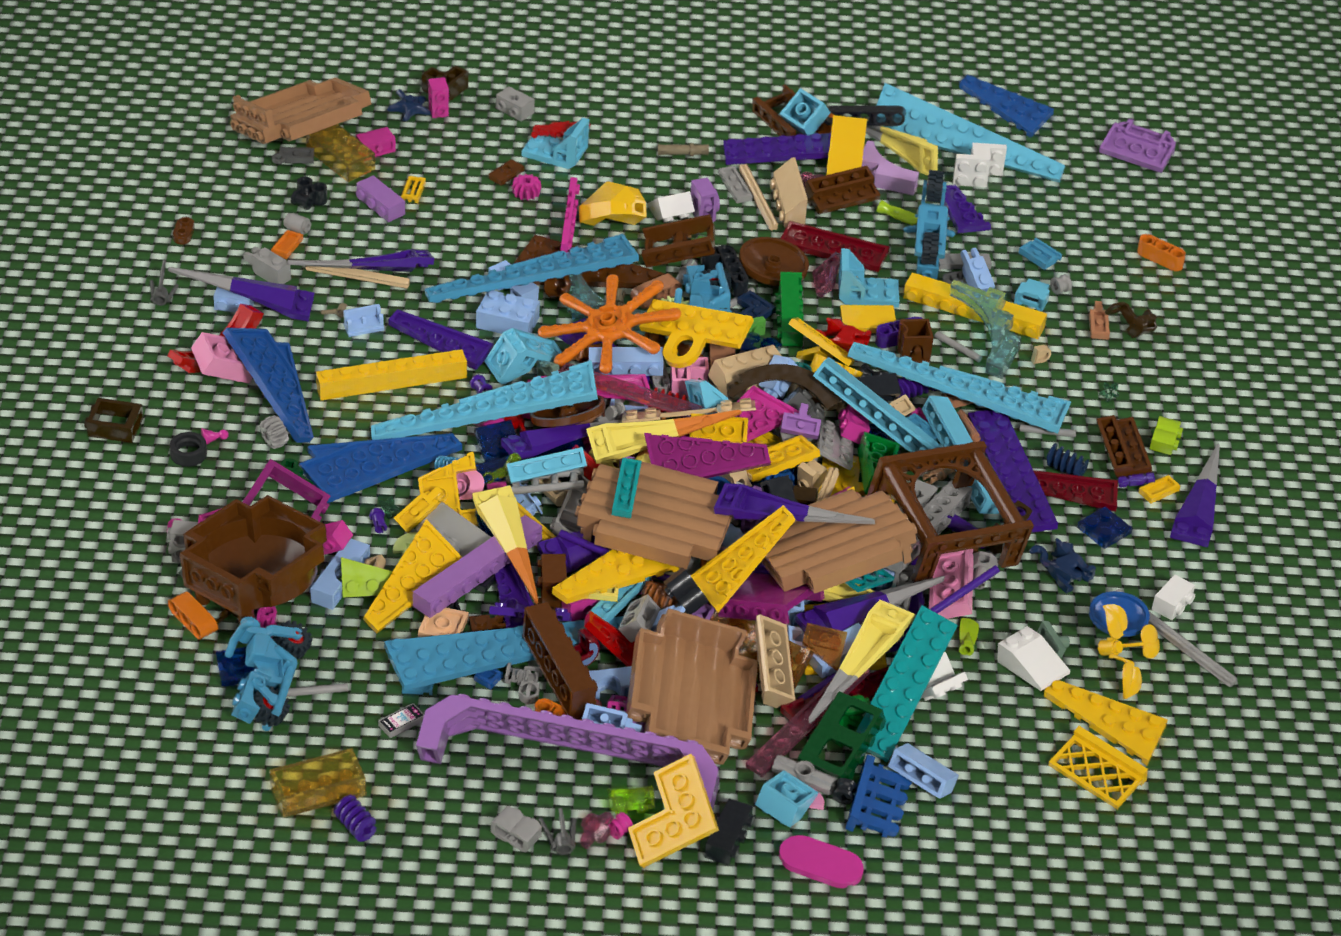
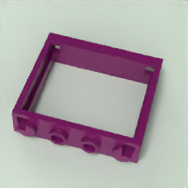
M270 459L243 500V503L251 505L269 476L315 504L317 508L311 518L320 522L322 517L319 514H324L330 504L327 501L331 495Z

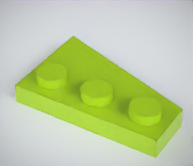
M341 557L343 597L378 596L393 571Z

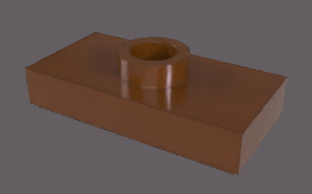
M511 159L489 173V179L502 186L522 173L524 166Z

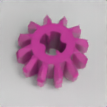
M525 173V175L515 177L512 185L515 197H520V200L526 199L527 201L528 199L534 200L535 197H539L541 181H539L538 177H533V174L527 175Z

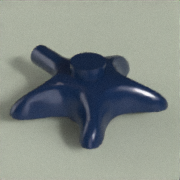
M401 89L396 92L401 100L387 107V111L404 113L403 121H408L415 114H431L430 110L422 106L427 101L425 96L406 95Z

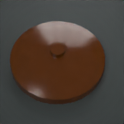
M773 237L753 238L746 241L739 252L738 258L745 272L753 279L768 285L779 286L780 272H802V281L808 273L809 261L804 252L792 243Z
M598 395V399L590 402L530 413L531 422L541 427L576 425L601 414L606 409L605 399Z

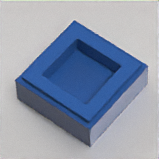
M497 669L474 675V681L490 690L503 678V672Z

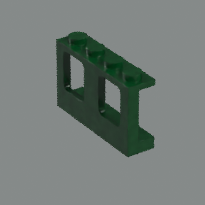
M839 691L799 754V762L808 761L813 764L815 769L837 779L847 778L852 780L858 764L864 761L866 751L869 747L873 746L877 733L886 724L883 709ZM850 707L874 716L864 733L855 732L839 724ZM830 740L853 749L842 767L819 758L825 745Z

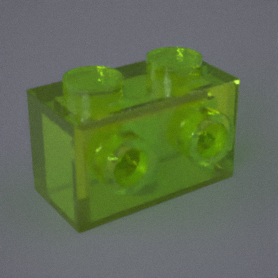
M654 786L608 788L609 810L615 812V815L620 812L628 814V810H636V813H647L649 809L655 808Z

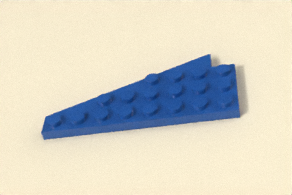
M226 328L223 334L227 342L232 346L237 357L240 358L256 385L259 386L264 397L273 407L274 412L283 421L296 443H310L314 436L290 344L288 342H276L267 329Z
M453 433L310 445L308 446V453L312 456V459L299 463V466L303 469V474L307 479L313 481L314 486L331 495L327 503H330L433 462L438 456H448L461 451L462 443Z

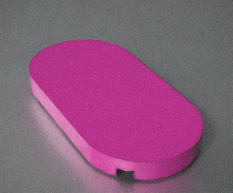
M804 835L789 837L780 846L779 858L783 862V866L791 872L836 888H847L852 884L854 886L862 879L863 863L856 854Z

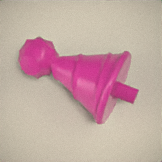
M201 428V435L205 438L207 444H210L217 438L225 440L229 436L226 430L213 432Z

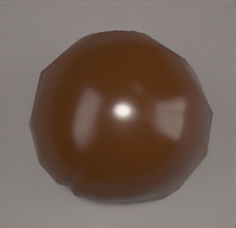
M568 275L563 278L547 279L544 282L545 294L550 298L559 299L562 294L569 293L571 289V280Z

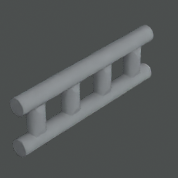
M580 468L531 479V485L520 486V482L513 483L511 488L514 495L584 488V480L578 481V476L584 475V470ZM509 474L506 475V482H510ZM570 477V482L559 483L558 478ZM551 478V483L539 484V479Z

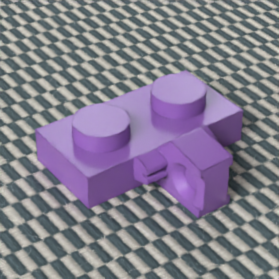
M801 403L799 413L794 412V414L784 412L780 432L797 436L802 435L803 437L817 440L821 420L807 415L808 404Z

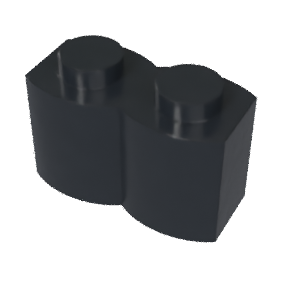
M683 567L663 582L666 586L664 588L666 594L670 598L674 597L678 602L675 604L676 607L683 606L685 608L684 613L692 615L709 602Z

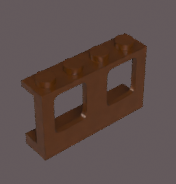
M786 84L782 85V94L766 101H763L758 96L752 99L753 113L779 136L798 135L796 130L772 109L782 103H789L796 94ZM824 122L820 125V127L816 130L815 133H818L819 131L823 130Z
M711 214L643 228L645 249L642 250L641 255L646 268L715 254V226ZM707 232V237L688 240L689 235ZM673 239V244L654 247L656 242Z

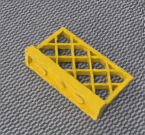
M1081 726L1074 730V735L1049 761L1050 767L1116 809L1125 802L1139 785L1142 786L1147 781L1148 769ZM1075 743L1082 748V752L1071 753L1070 748ZM1095 756L1099 759V763L1088 764L1087 757ZM1083 757L1085 764L1073 765L1072 758ZM1069 758L1070 765L1061 766L1057 762L1059 759ZM1112 767L1116 770L1117 774L1105 775L1104 768ZM1101 768L1102 775L1090 776L1089 769ZM1086 769L1087 776L1078 777L1074 773V770ZM1130 778L1134 782L1132 785L1122 786L1121 779ZM1118 779L1119 786L1107 787L1106 780ZM1103 780L1104 787L1095 788L1092 786L1091 781ZM1120 791L1121 797L1116 801L1109 796L1108 792Z

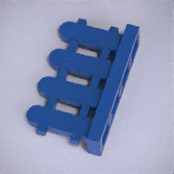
M867 754L861 768L845 829L853 832L857 824L861 826L862 830L866 831L868 828L882 833V837H895L900 828L892 820L900 821L904 814L901 808L896 807V804L904 805L908 799L907 794L900 791V789L908 790L912 781L899 773L884 769V765H873L875 757ZM879 782H882V783H885V784L894 786V789H893V788H890V787H888V786L879 784ZM875 797L889 801L890 804L876 800ZM871 813L886 817V820L873 816Z

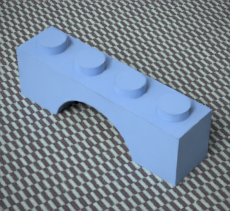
M350 539L343 550L338 551L334 557H331L328 566L320 572L319 578L310 586L311 603L333 610L342 598V583L338 580L342 576L341 557L364 563L365 559L370 558V545Z

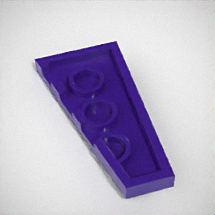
M946 185L944 205L948 208V214L957 233L991 230V224L985 222L984 216L980 212L977 213L975 206L966 200V196L956 185Z
M495 602V606H490L489 614L524 617V608L527 605L515 604V608H509L507 603ZM556 608L555 612L558 621L571 622L572 613H568V609Z

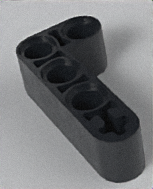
M715 246V254L701 257V265H704V270L706 271L707 269L713 270L716 263H722L724 271L726 270L727 273L731 274V293L733 296L739 297L748 292V276L732 246Z

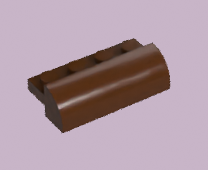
M868 165L809 179L805 185L808 203L810 206H814L818 215L879 200L881 195L873 183L875 177Z
M1115 415L1096 418L1100 434L1117 478L1152 472V465L1133 417L1116 420Z

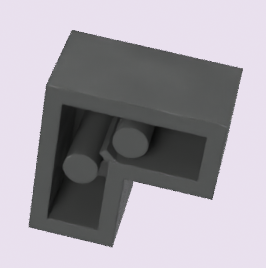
M799 386L783 402L798 411L801 403L808 404L807 415H810L811 418L820 419L821 428L825 425L824 407L819 402L815 403L811 399L812 395L806 389L803 390Z

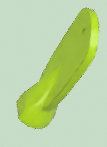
M883 200L880 201L876 212L887 214L910 225L917 224L918 218L915 217L914 213L891 206Z
M962 618L959 628V640L961 643L959 652L967 656L974 653V645L979 631V624L969 618Z

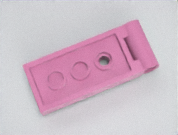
M973 549L941 554L933 578L945 576L943 582L930 587L929 609L973 580ZM973 590L938 614L946 619L972 614Z

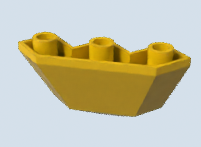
M606 181L579 206L580 223L595 226L605 218L636 225L647 217L646 201L639 189Z

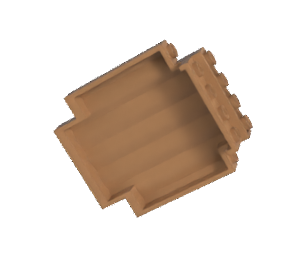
M334 77L320 83L308 80L250 102L237 95L233 97V108L236 113L230 115V124L234 131L249 136V138L257 140L261 144L282 137L287 141H292L363 115L361 108L371 105L369 91Z
M642 461L631 518L611 515L620 469L600 464L598 469L594 468L592 481L589 480L587 484V493H583L581 506L578 505L575 512V517H578L577 526H581L583 539L591 542L593 535L595 536V545L676 567H683L684 569L688 568L691 557L710 561L719 554L733 515H721L714 512V506L719 495H716L718 481Z
M850 489L812 503L809 506L872 518L875 520V524L794 521L761 561L784 592L807 584L815 594L901 561L904 564L912 562L911 553L913 550L911 544L917 543L915 536L917 528L914 523L908 520L907 515L900 511L898 504L892 502L889 494L878 491L861 497L860 493Z
M669 608L665 615L662 614L657 623L656 632L640 628L634 644L626 709L628 718L633 719L635 722H646L645 732H653L661 737L674 736L681 741H697L703 745L715 764L725 763L729 756L730 747L746 749L752 735L758 660L739 655V648L746 638L747 630Z

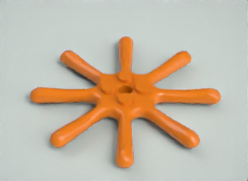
M611 274L606 278V304L604 306H601L599 309H593L569 293H564L560 296L559 301L563 305L587 316L588 319L584 322L542 326L538 329V335L546 339L566 334L587 333L583 338L572 344V346L558 354L553 362L558 364L559 367H563L590 344L603 342L599 370L604 374H608L612 371V346L614 341L625 338L650 354H657L660 351V345L632 331L631 328L639 324L678 320L681 317V310L671 308L649 313L645 312L643 314H632L639 306L662 291L664 288L663 282L660 280L653 281L636 297L628 301L627 304L618 306L616 305L619 278L617 275Z

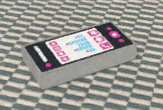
M412 703L378 720V726L389 738H392L423 722L424 714Z

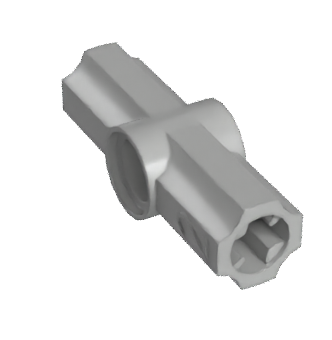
M778 755L774 760L772 772L776 774L785 770L811 788L827 795H832L835 790L837 778L814 769L813 764L808 761L797 762L782 755Z

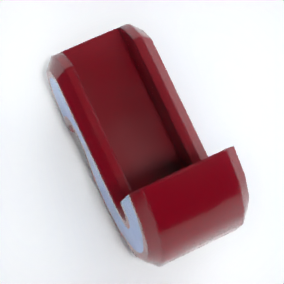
M584 628L578 630L579 644L573 647L580 653L582 663L589 666L598 656L600 643L591 632Z

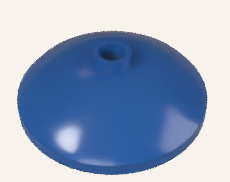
M1111 591L1102 593L1095 597L1090 604L1089 615L1091 621L1097 628L1107 634L1109 632L1103 605L1115 604L1125 610L1128 625L1127 629L1123 631L1124 635L1122 637L1141 633L1143 626L1149 623L1150 614L1147 606L1139 598L1125 592Z

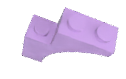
M867 140L863 151L862 166L868 165L875 177V186L914 196L919 172L904 169L889 162L880 155L874 142Z

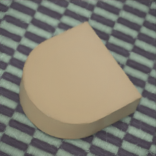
M1034 346L1031 357L1033 364L1046 362L1050 358L1051 350L1048 346Z

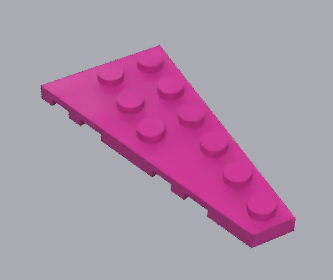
M753 385L740 399L751 398V401L755 400L756 410L742 411L740 415L735 417L748 418L747 442L781 426L784 412L794 414V412L799 413V411Z

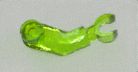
M513 453L502 468L496 469L495 472H485L483 477L488 474L492 476V479L486 483L491 484L495 478L499 477L500 479L509 476L506 465L521 461V456Z

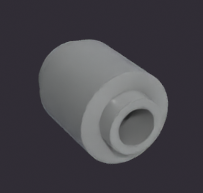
M288 213L284 218L283 224L288 230L304 235L311 228L309 218L296 213Z

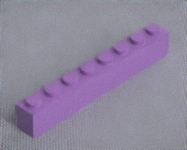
M524 515L521 517V523L527 550L542 541V525ZM495 536L414 590L413 607L431 618L451 603L456 602L464 594L469 593L487 578L496 574L504 566L510 564L511 561Z

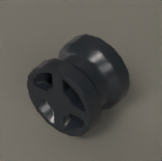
M847 778L838 779L835 784L836 790H834L832 795L833 799L841 804H851L854 800L853 793L857 789L856 783Z

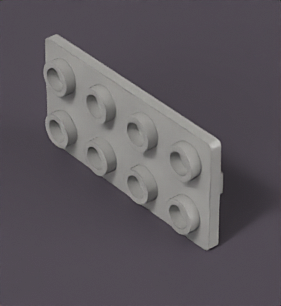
M826 420L825 425L820 428L818 439H814V443H812L820 450V457L814 458V460L817 461L818 458L825 457L851 470L853 467L854 442L842 437L840 428L832 421Z
M443 502L416 527V531L419 532L424 521L427 519L462 557L492 538Z

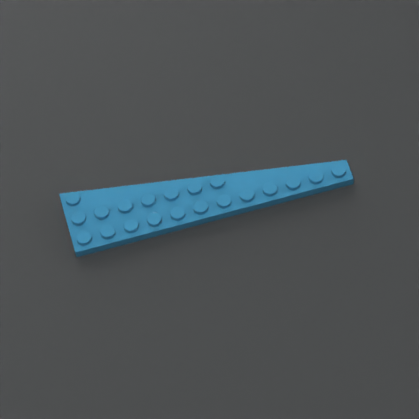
M624 234L605 238L599 244L590 242L584 248L572 247L570 252L558 251L505 266V270L496 272L493 269L488 271V275L475 274L472 275L470 280L461 278L425 288V295L429 302L439 303L445 299H458L460 296L465 295L474 296L480 292H490L500 288L509 289L515 285H528L530 282L536 281L544 282L551 278H563L571 274L579 275L582 272L598 271L606 267L614 268L616 265L621 264L629 265L639 261V254Z
M624 616L614 617L609 624L618 629ZM585 620L562 623L567 637L572 639L573 646L579 644L578 630L585 628ZM523 626L384 641V648L404 691L506 667L508 663L514 665L535 660L522 637Z

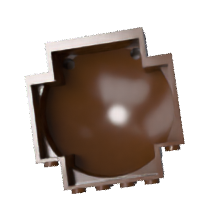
M269 495L251 506L235 499L183 534L185 550L180 553L184 586L195 591V599L201 605H207L210 601H213L237 614L240 625V621L244 617L255 618L254 609L283 604L296 598L308 589L317 575V565L325 560L323 543L327 541L326 526L322 522Z

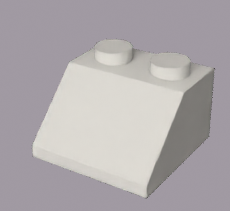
M690 191L657 198L647 203L656 220H663L664 223L674 221V217H679L680 219L690 217L689 214L695 212Z

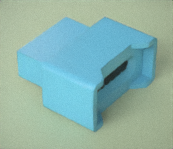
M1028 278L1026 283L1021 282L1015 293L1014 303L1018 305L1024 304L1042 312L1048 302L1049 284Z

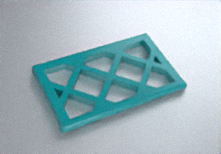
M882 568L871 572L874 575L866 574L861 576L862 580L855 578L845 583L859 593L894 581L895 577Z

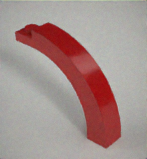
M240 303L235 315L226 328L256 329L264 313L252 305ZM223 331L219 334V336L225 337ZM170 349L167 356L173 360L175 365L188 373L201 372L193 351Z

